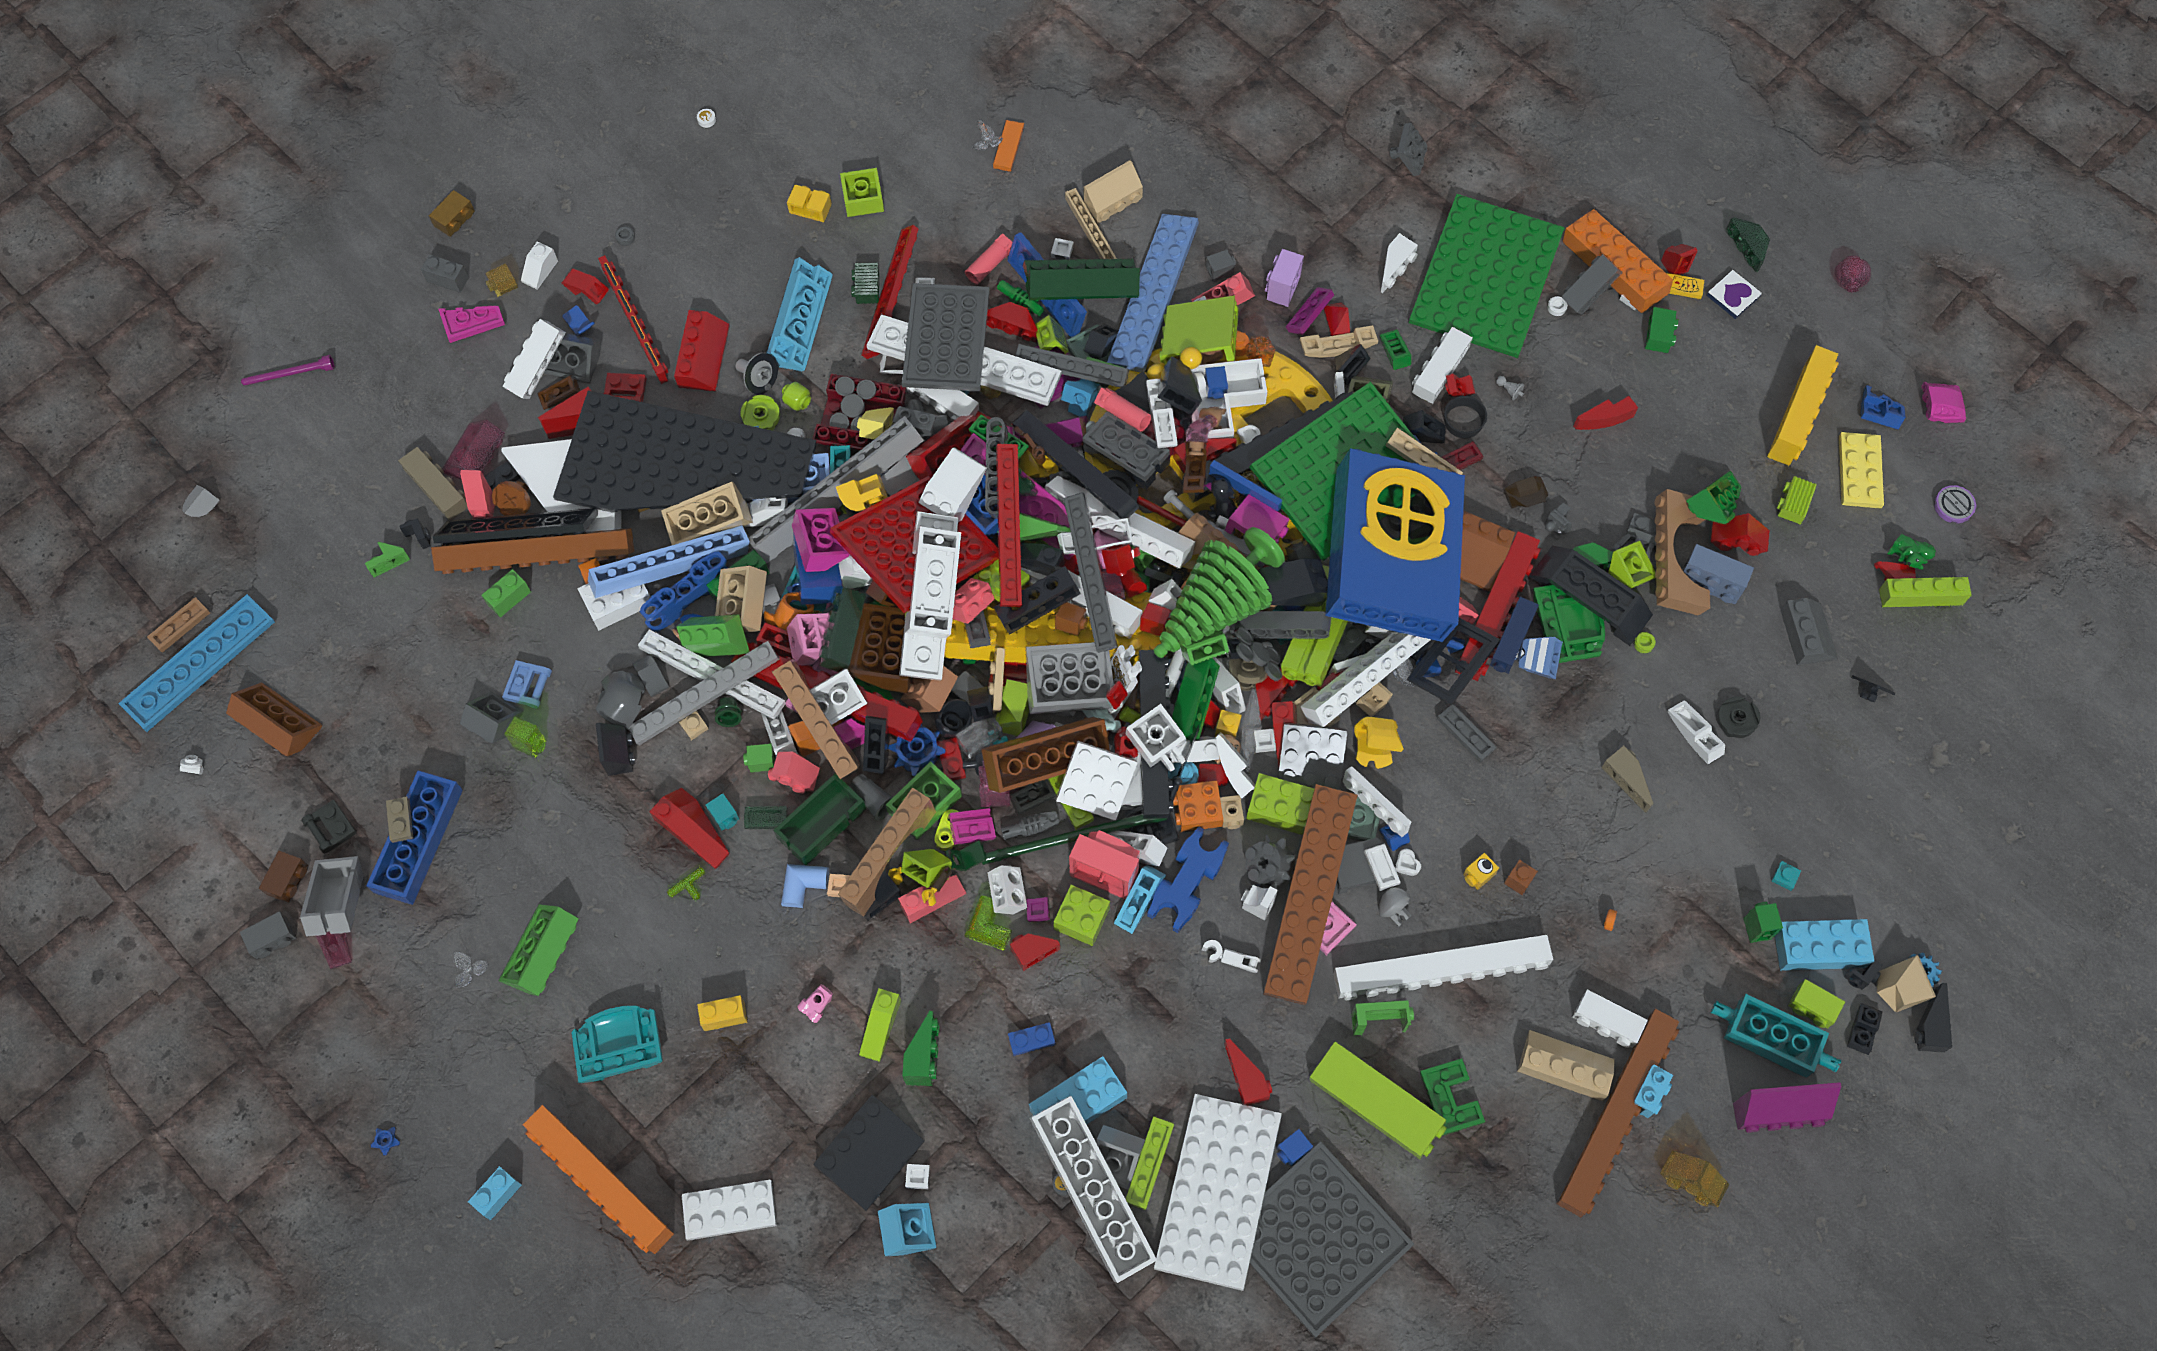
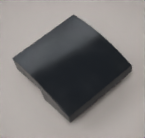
M1143 805L1126 811V818L1143 814ZM1169 812L1167 820L1130 828L1131 833L1153 835L1164 845L1180 840L1171 812Z

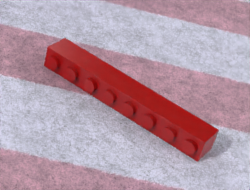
M1519 531L1517 532L1475 625L1500 640L1504 634L1501 628L1503 624L1508 625L1512 616L1508 612L1510 608L1515 609L1519 600L1516 594L1518 591H1523L1527 582L1523 580L1524 576H1529L1534 566L1530 564L1532 558L1537 559L1541 548H1538L1539 539ZM1470 637L1460 660H1464L1469 664L1483 644ZM1497 648L1492 651L1488 658H1493ZM1488 658L1474 675L1473 680L1478 682L1481 675L1485 676L1489 665L1486 664Z

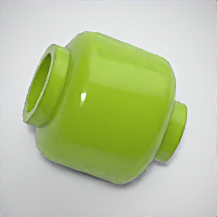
M799 382L786 384L782 389V401L793 410H804L811 402L810 391Z

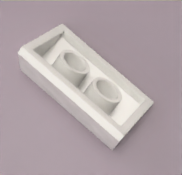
M846 668L810 689L831 725L867 704Z

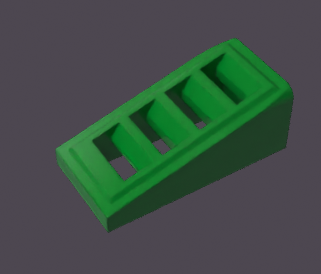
M1398 329L1380 334V340L1392 368L1397 370L1410 366L1411 353Z

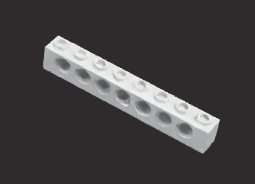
M1393 631L1300 706L1308 723L1321 727L1326 726L1431 639Z

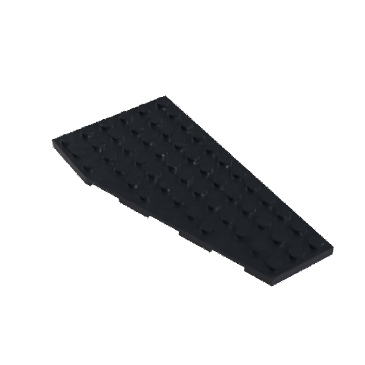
M587 391L553 498L557 501L596 508L611 513L618 512L619 510L643 508L662 509L680 504L685 500L729 482H734L744 500L801 497L817 441Z

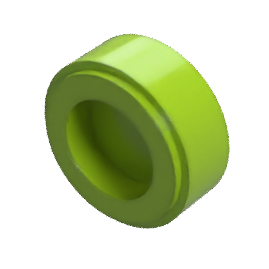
M1648 632L1639 633L1634 640V647L1640 653L1651 652L1656 644L1654 636Z

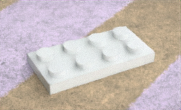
M772 1180L682 1194L687 1241L777 1226Z

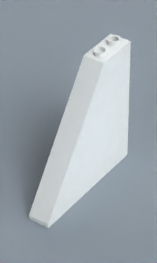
M572 439L503 447L502 453L547 512L590 509L589 507L557 501L553 498ZM597 509L598 516L585 532L621 529V510L611 513Z

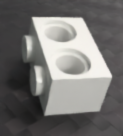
M1001 865L987 872L994 913L1013 915L1027 908L1020 867Z

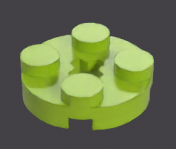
M756 395L752 397V400L746 401L742 405L741 418L744 425L759 426V428L773 431L780 420L779 407L769 396ZM760 411H763L765 415L758 417L756 413L758 414Z

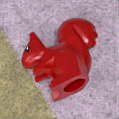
M1122 727L1118 729L1114 737L1115 753L1131 759L1132 757L1135 758L1138 756V750L1125 734L1127 727Z

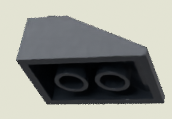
M1303 558L1283 563L1277 568L1268 566L1258 569V572L1269 587L1267 590L1272 594L1271 605L1319 607L1327 600L1328 579L1321 559Z

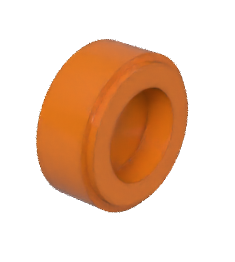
M1608 909L1604 924L1605 930L1612 931L1617 914L1616 910Z

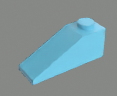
M1149 865L1144 866L1114 924L1133 934L1150 906L1156 889L1166 874Z

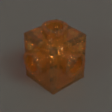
M1251 336L1249 343L1245 347V354L1249 360L1261 358L1263 367H1270L1275 354V348L1269 337Z

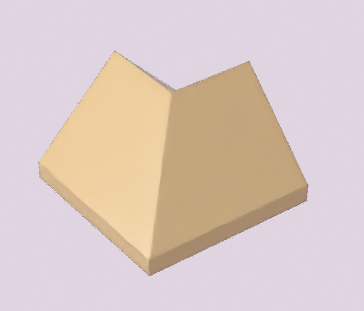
M1918 955L1879 971L1881 975L1878 978L1877 993L1895 1012L1936 997Z

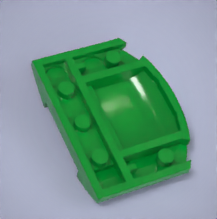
M1554 585L1533 588L1534 603L1539 604L1536 611L1539 615L1544 637H1556L1563 642L1559 663L1600 657L1602 653L1601 648L1605 641L1604 620Z

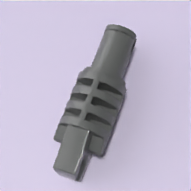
M1056 811L1037 813L1018 820V823L1000 828L1004 840L1018 835L1026 837L1058 825L1059 818Z

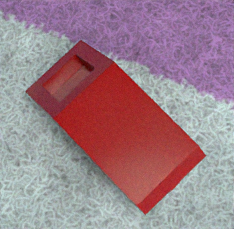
M571 269L561 282L573 294L578 295L582 292L596 305L601 302L609 291L596 277L576 269Z

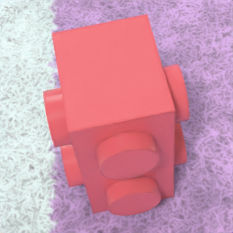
M971 578L955 592L952 619L968 624L982 610L987 608L995 600L989 583Z

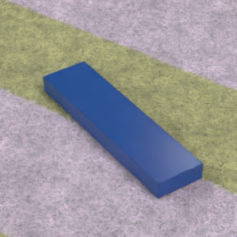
M1213 460L1210 465L1209 475L1216 479H1227L1236 491L1246 497L1250 494L1277 512L1280 511L1282 499Z

